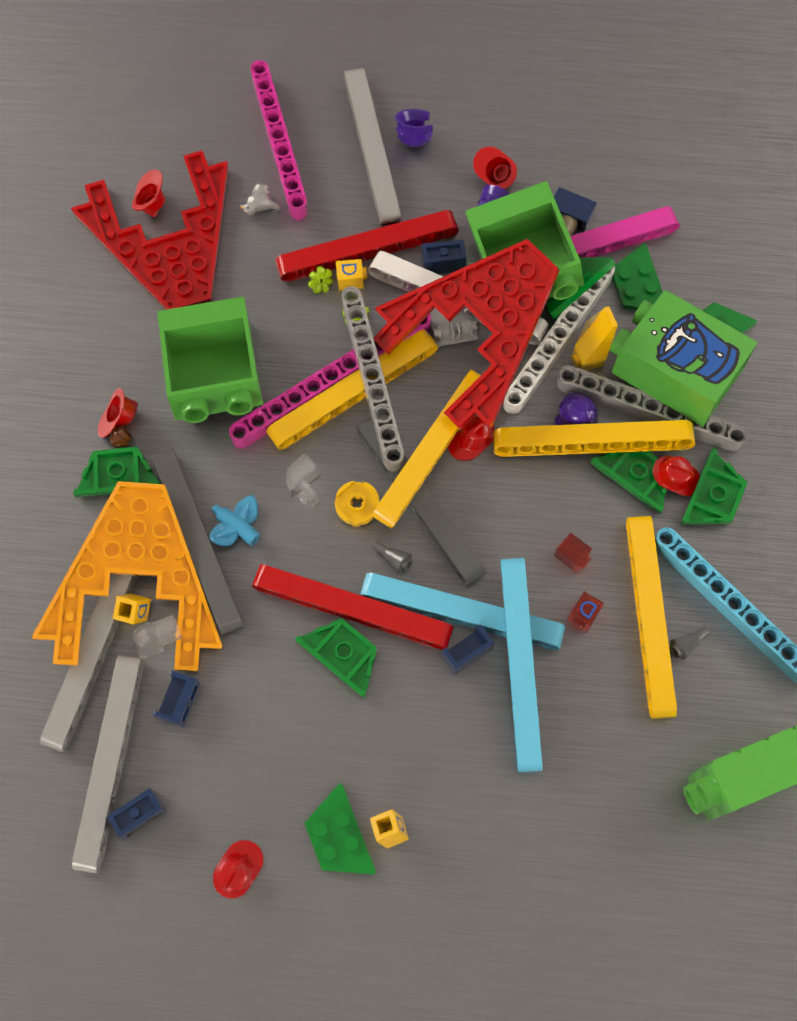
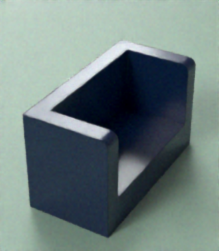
M559 187L554 195V199L560 213L582 222L581 231L585 232L595 213L597 202Z
M464 239L422 244L421 258L423 268L436 274L452 273L466 267L467 257Z
M479 625L474 633L450 649H443L441 657L453 674L456 675L491 651L494 642L483 626Z
M171 670L169 673L172 678L159 712L154 711L153 716L158 720L183 728L201 683L196 678Z
M149 788L108 815L107 818L118 837L125 840L129 837L128 834L157 814L166 813L167 810L156 792Z

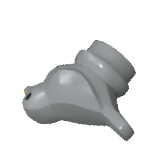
M257 184L252 190V195L247 199V203L241 205V208L246 215L250 216L256 212L268 209L280 210L281 206L270 199V187Z

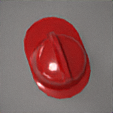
M487 146L481 148L473 159L475 173L489 185L506 189L514 183L517 177L518 170L514 161L495 147Z
M151 170L139 180L132 201V209L143 211L151 217L157 216L165 203V196L161 190L163 176L160 171Z
M120 388L116 389L113 393L109 405L99 421L98 435L101 438L107 437L114 427L119 428L120 426L125 427L129 425L135 416L138 403L124 396V392Z
M474 416L461 430H458L448 445L449 452L458 460L468 461L474 459L494 440V426L490 428L479 416Z
M666 455L655 461L653 466L654 478L660 486L683 496H692L700 475L687 459L681 456Z
M240 840L233 843L219 861L213 873V884L221 896L228 899L238 898L244 895L252 885L263 865V854L256 843L249 840Z

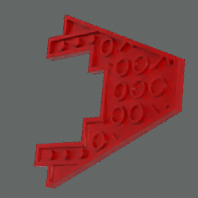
M203 150L183 156L200 206L180 211L186 229L147 241L141 224L120 229L104 179L84 185L89 202L71 207L74 216L165 310L212 302L229 168L227 161L208 166Z
M526 239L376 307L375 310L385 319L387 324L373 339L389 355L435 308L451 322L466 306L493 333L477 349L492 365L444 414L460 430L476 414L491 428L495 423L560 270L536 246Z

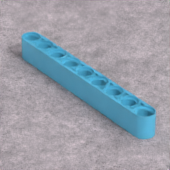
M668 527L660 529L655 536L656 551L797 684V646L676 531ZM660 537H666L670 544L662 543ZM677 553H683L687 560L679 559ZM694 569H700L704 576L696 575ZM711 585L718 586L721 592H714ZM728 602H735L738 609H732ZM746 617L752 618L755 626H750L746 621ZM764 634H768L771 636L773 640L772 643H769L764 639ZM782 650L789 653L790 660L782 656Z
M501 559L518 773L542 771L525 559Z
M366 573L360 593L361 596L473 629L482 625L486 632L506 637L505 612L502 607L386 576ZM530 615L532 644L552 650H560L565 625Z

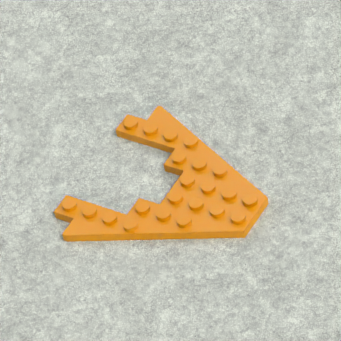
M118 481L34 631L32 639L55 641L54 665L78 666L85 595L109 597L111 574L157 576L156 599L179 601L174 671L198 672L200 648L222 649V643L167 489L163 484Z

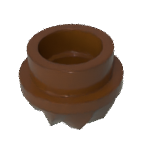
M123 426L114 428L110 434V443L116 448L129 446L130 441L133 439L130 432Z

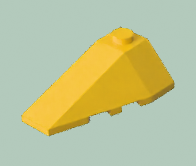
M609 306L603 308L586 321L571 355L574 367L590 371L604 366L618 327Z

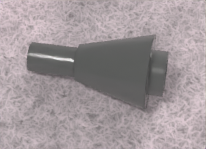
M378 541L373 545V549L384 555L385 559L399 573L408 571L413 563L411 553L388 548Z
M703 627L696 633L672 639L670 641L671 653L676 658L685 660L699 644V641L710 635L709 630Z

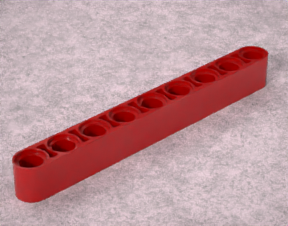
M443 210L278 256L275 259L280 279L283 282H290L308 277L312 272H317L318 267H323L325 270L337 269L336 261L361 259V262L374 259L379 251L392 254L422 246V244L451 238L459 232V228L451 210Z
M259 565L251 586L260 592L440 650L448 647L454 629L448 623L268 565Z

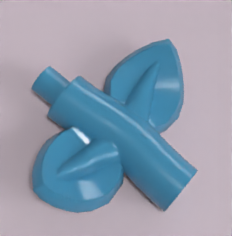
M249 495L240 500L234 507V511L229 510L227 507L221 508L217 504L212 508L211 511L217 515L216 520L220 522L210 533V540L220 546H230L238 539V536L250 546H253L258 541L261 534L250 525L258 516V504L254 495Z

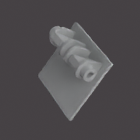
M465 307L451 322L436 308L430 313L434 341L439 347L478 340L476 321H473L472 313L464 314Z

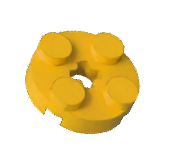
M351 481L344 484L337 491L335 499L337 515L342 521L353 527H359L371 522L374 519L372 515L379 504V495L376 489L363 481L362 483ZM356 499L359 501L361 499L363 501L361 503L362 506L354 508L352 500Z

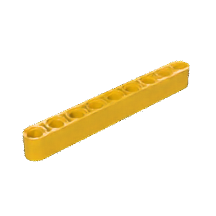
M425 329L402 341L389 355L385 352L378 357L385 384H388L437 351L439 346ZM359 369L270 425L266 433L279 450L286 449L366 398ZM370 375L367 378L370 380H374L377 378V376Z
M473 370L468 372L376 507L372 515L373 518L391 529L395 526L459 430L444 412L481 376Z
M689 420L502 427L496 429L493 433L494 453L500 457L687 450L695 446L693 423Z
M651 516L627 517L626 530L649 715L651 719L672 718L677 715V704L653 521Z

